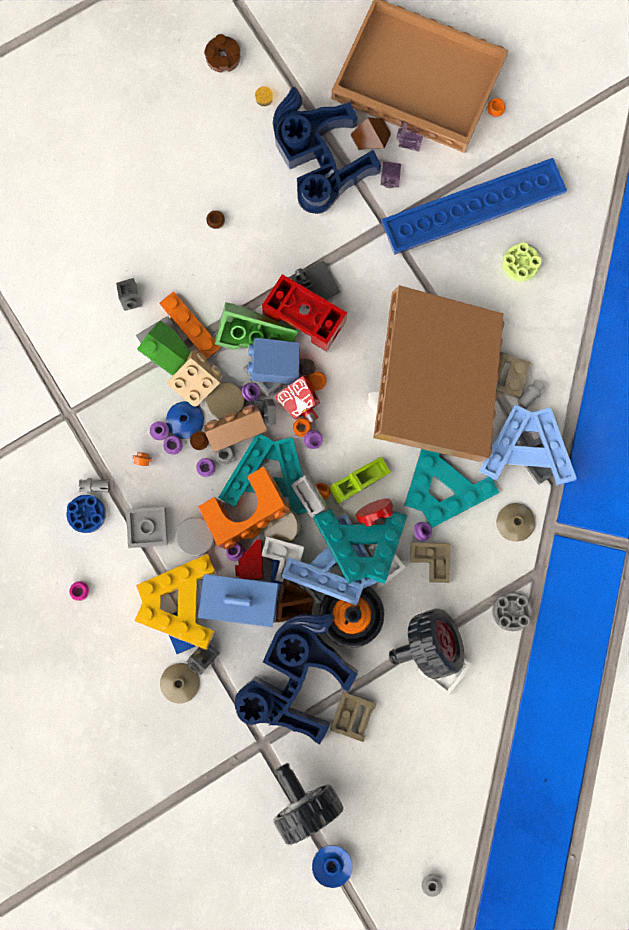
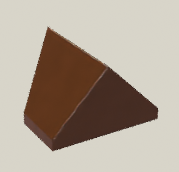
M367 118L351 133V137L358 150L385 149L391 136V132L382 118Z
M284 578L277 601L276 622H284L301 614H312L313 597L297 583Z

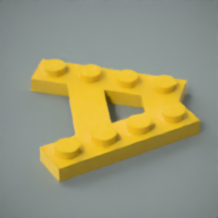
M209 555L201 556L136 585L142 605L134 621L207 650L214 635V630L196 624L197 581L203 579L204 574L212 575L216 573ZM178 590V616L161 610V597Z

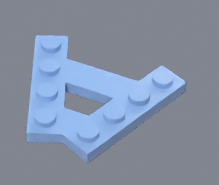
M514 405L492 446V453L489 459L484 461L479 471L497 481L505 464L551 468L557 486L577 479L551 407L532 413L520 406ZM523 431L538 432L543 448L515 445Z
M347 514L336 517L340 525H352ZM351 544L358 557H369L363 544ZM329 547L310 564L289 557L282 574V578L356 606L362 589L378 583V581L365 577L348 584L345 578L330 573L329 571L337 562Z

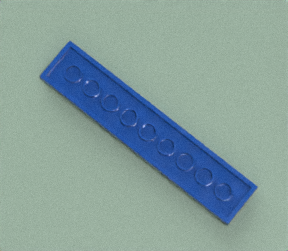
M551 158L386 217L381 220L393 253L396 255L565 194L567 189L554 159Z

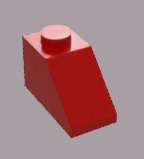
M261 539L256 540L238 560V565H235V575L239 579H264Z

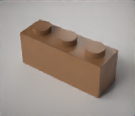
M257 405L246 406L237 413H228L224 416L225 418L211 420L204 426L213 452L267 431Z

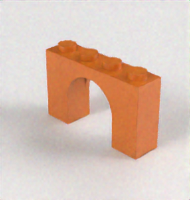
M264 466L247 476L258 499L256 511L249 519L243 522H233L222 501L216 497L198 506L219 547L223 549L234 547L239 540L251 537L254 531L267 527L270 524L269 522L284 517L286 512L290 510L273 476Z

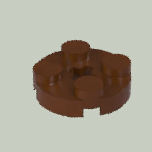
M218 34L207 43L204 54L206 62L212 70L221 73L226 70L229 72L234 70L240 63V47L233 38L224 34ZM225 51L227 56L219 57V53Z

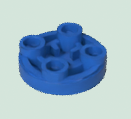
M80 495L68 503L67 521L75 531L81 533L95 532L105 521V506L95 496Z

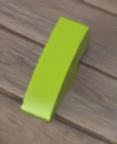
M379 457L329 487L330 492L339 505L389 475L391 471L383 458Z

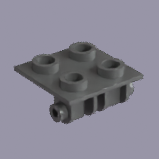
M324 261L305 270L300 268L295 271V275L290 277L296 283L325 300L341 293Z

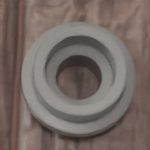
M230 446L220 449L215 453L217 461L221 464L231 463L235 456ZM223 452H228L227 458H222Z
M435 875L426 876L422 881L423 892L430 897L437 896L442 890L441 880ZM430 883L436 884L433 890L428 888Z

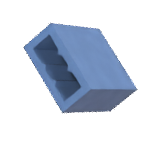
M254 338L253 344H249L248 355L251 356V362H248L247 373H250V380L292 384L299 377L300 343Z

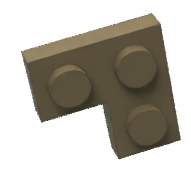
M411 542L410 562L429 563V582L449 583L450 544Z

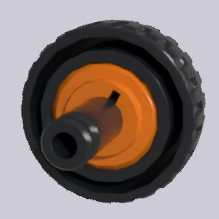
M370 587L362 589L357 606L327 594L320 604L319 615L332 613L335 616L331 627L325 635L339 646L358 648L367 645L377 637L383 627L384 607L377 593Z

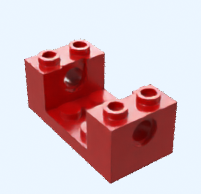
M283 274L262 304L265 316L278 322L284 320L309 335L311 343L326 352L347 320V312ZM302 306H307L310 312L304 315L299 312V309Z

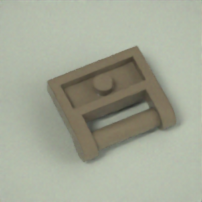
M500 352L501 362L498 366L499 380L496 392L520 399L531 362ZM505 362L510 363L504 385L501 386L499 381Z
M343 691L330 730L364 742L366 737L364 734L372 710L375 709L377 703ZM363 705L365 709L357 732L351 731L359 706Z

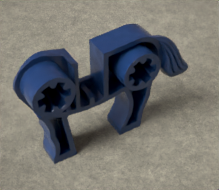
M293 86L278 105L273 116L275 144L289 170L317 159L320 168L297 177L298 204L304 211L321 214L328 211L340 195L349 187L356 185L368 176L379 174L381 164L374 150H371L338 170L333 155L322 136L333 129L357 127L358 117L351 103L335 107H320L309 111H298L303 104V100L298 89Z
M334 614L297 615L287 620L277 630L263 663L289 676L290 679L283 691L257 676L238 691L234 702L237 716L242 722L248 725L269 723V726H283L293 732L303 733L315 743L321 744L330 727V722L291 708L290 705L298 695L309 667L326 670L338 680L341 687L349 692L358 675V670L344 661L340 654L318 635L328 632L335 619Z

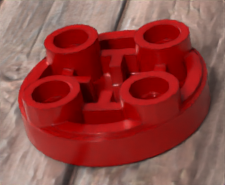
M389 498L373 501L359 509L355 516L358 522L364 523L366 527L376 523L377 519L381 517L387 518L394 514L392 510L393 503Z

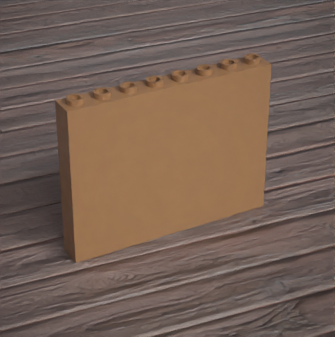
M373 0L332 88L331 99L342 104L350 102L354 109L376 118H382L386 122L465 153L509 50L504 49L502 46L491 44L485 39L473 37L467 32L458 31L452 26L438 23L434 19L423 17L419 13L405 10L401 6L390 4L386 0Z
M400 285L392 291L373 438L477 462L489 459L492 453L491 438L494 434L492 427L496 414L494 406L497 399L496 386L499 380L498 366L501 362V356L499 355L503 343L501 335L504 328V313Z

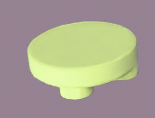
M522 242L507 250L502 264L508 277L515 281H527L537 274L542 260L533 247Z

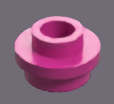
M77 581L71 585L69 594L72 599L82 601L88 597L89 587L86 583ZM81 587L83 589V593L81 595H78L77 589Z

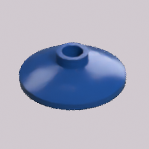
M187 401L173 405L166 416V425L169 431L181 439H188L193 433L201 431L204 424V416L198 406H192ZM182 416H187L185 422L181 421Z
M328 845L321 848L315 854L312 861V872L315 879L321 885L327 888H337L344 885L351 876L352 860L343 848L336 845ZM329 862H335L336 866L334 868H330L328 866Z

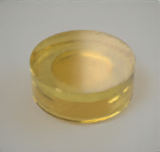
M263 86L256 90L255 100L257 104L268 106L272 103L273 92L270 88Z

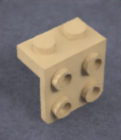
M193 350L189 354L186 363L168 380V385L192 406H197L220 383L222 373L216 365L210 364L202 353Z

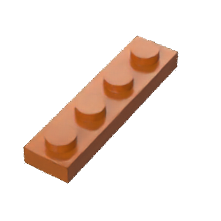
M174 291L159 302L162 308L207 360L221 349L219 345H215L214 338Z

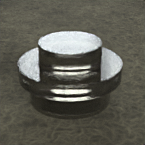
M300 360L299 372L302 375L308 376L315 373L316 366L312 360Z

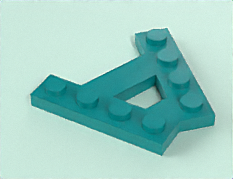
M262 434L256 435L218 498L235 508L244 492L255 493L247 476L257 471L264 459L280 462L283 478H273L283 497L289 498L291 509L297 515L307 513V510L291 486L303 477L293 437L272 441Z
M421 449L404 506L421 511L431 528L500 493L492 478L487 477L473 485L440 458V453ZM433 476L455 494L441 502L430 495L428 492Z
M332 509L314 515L313 519L348 584L365 577L385 584L408 515L393 510L394 514L386 518L384 525H371L367 527L365 525H340ZM351 544H377L373 557H358Z

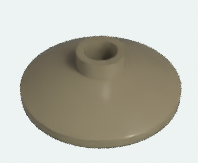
M512 503L503 507L498 513L496 520L497 529L509 541H523L534 531L535 518L531 510L525 505ZM515 518L520 520V525L514 524Z
M174 664L168 667L161 676V692L170 702L177 704L186 703L197 694L199 677L188 665ZM177 680H180L182 682V686L180 688L176 687L175 682Z

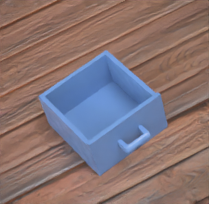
M204 574L198 618L273 627V623H276L277 601L281 586L277 583Z

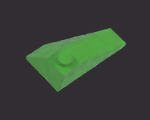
M225 302L215 345L239 349V347H249V344H253L254 338L294 342L298 329L245 307Z
M159 321L137 348L138 352L172 376L186 363L191 353L176 331L162 321Z

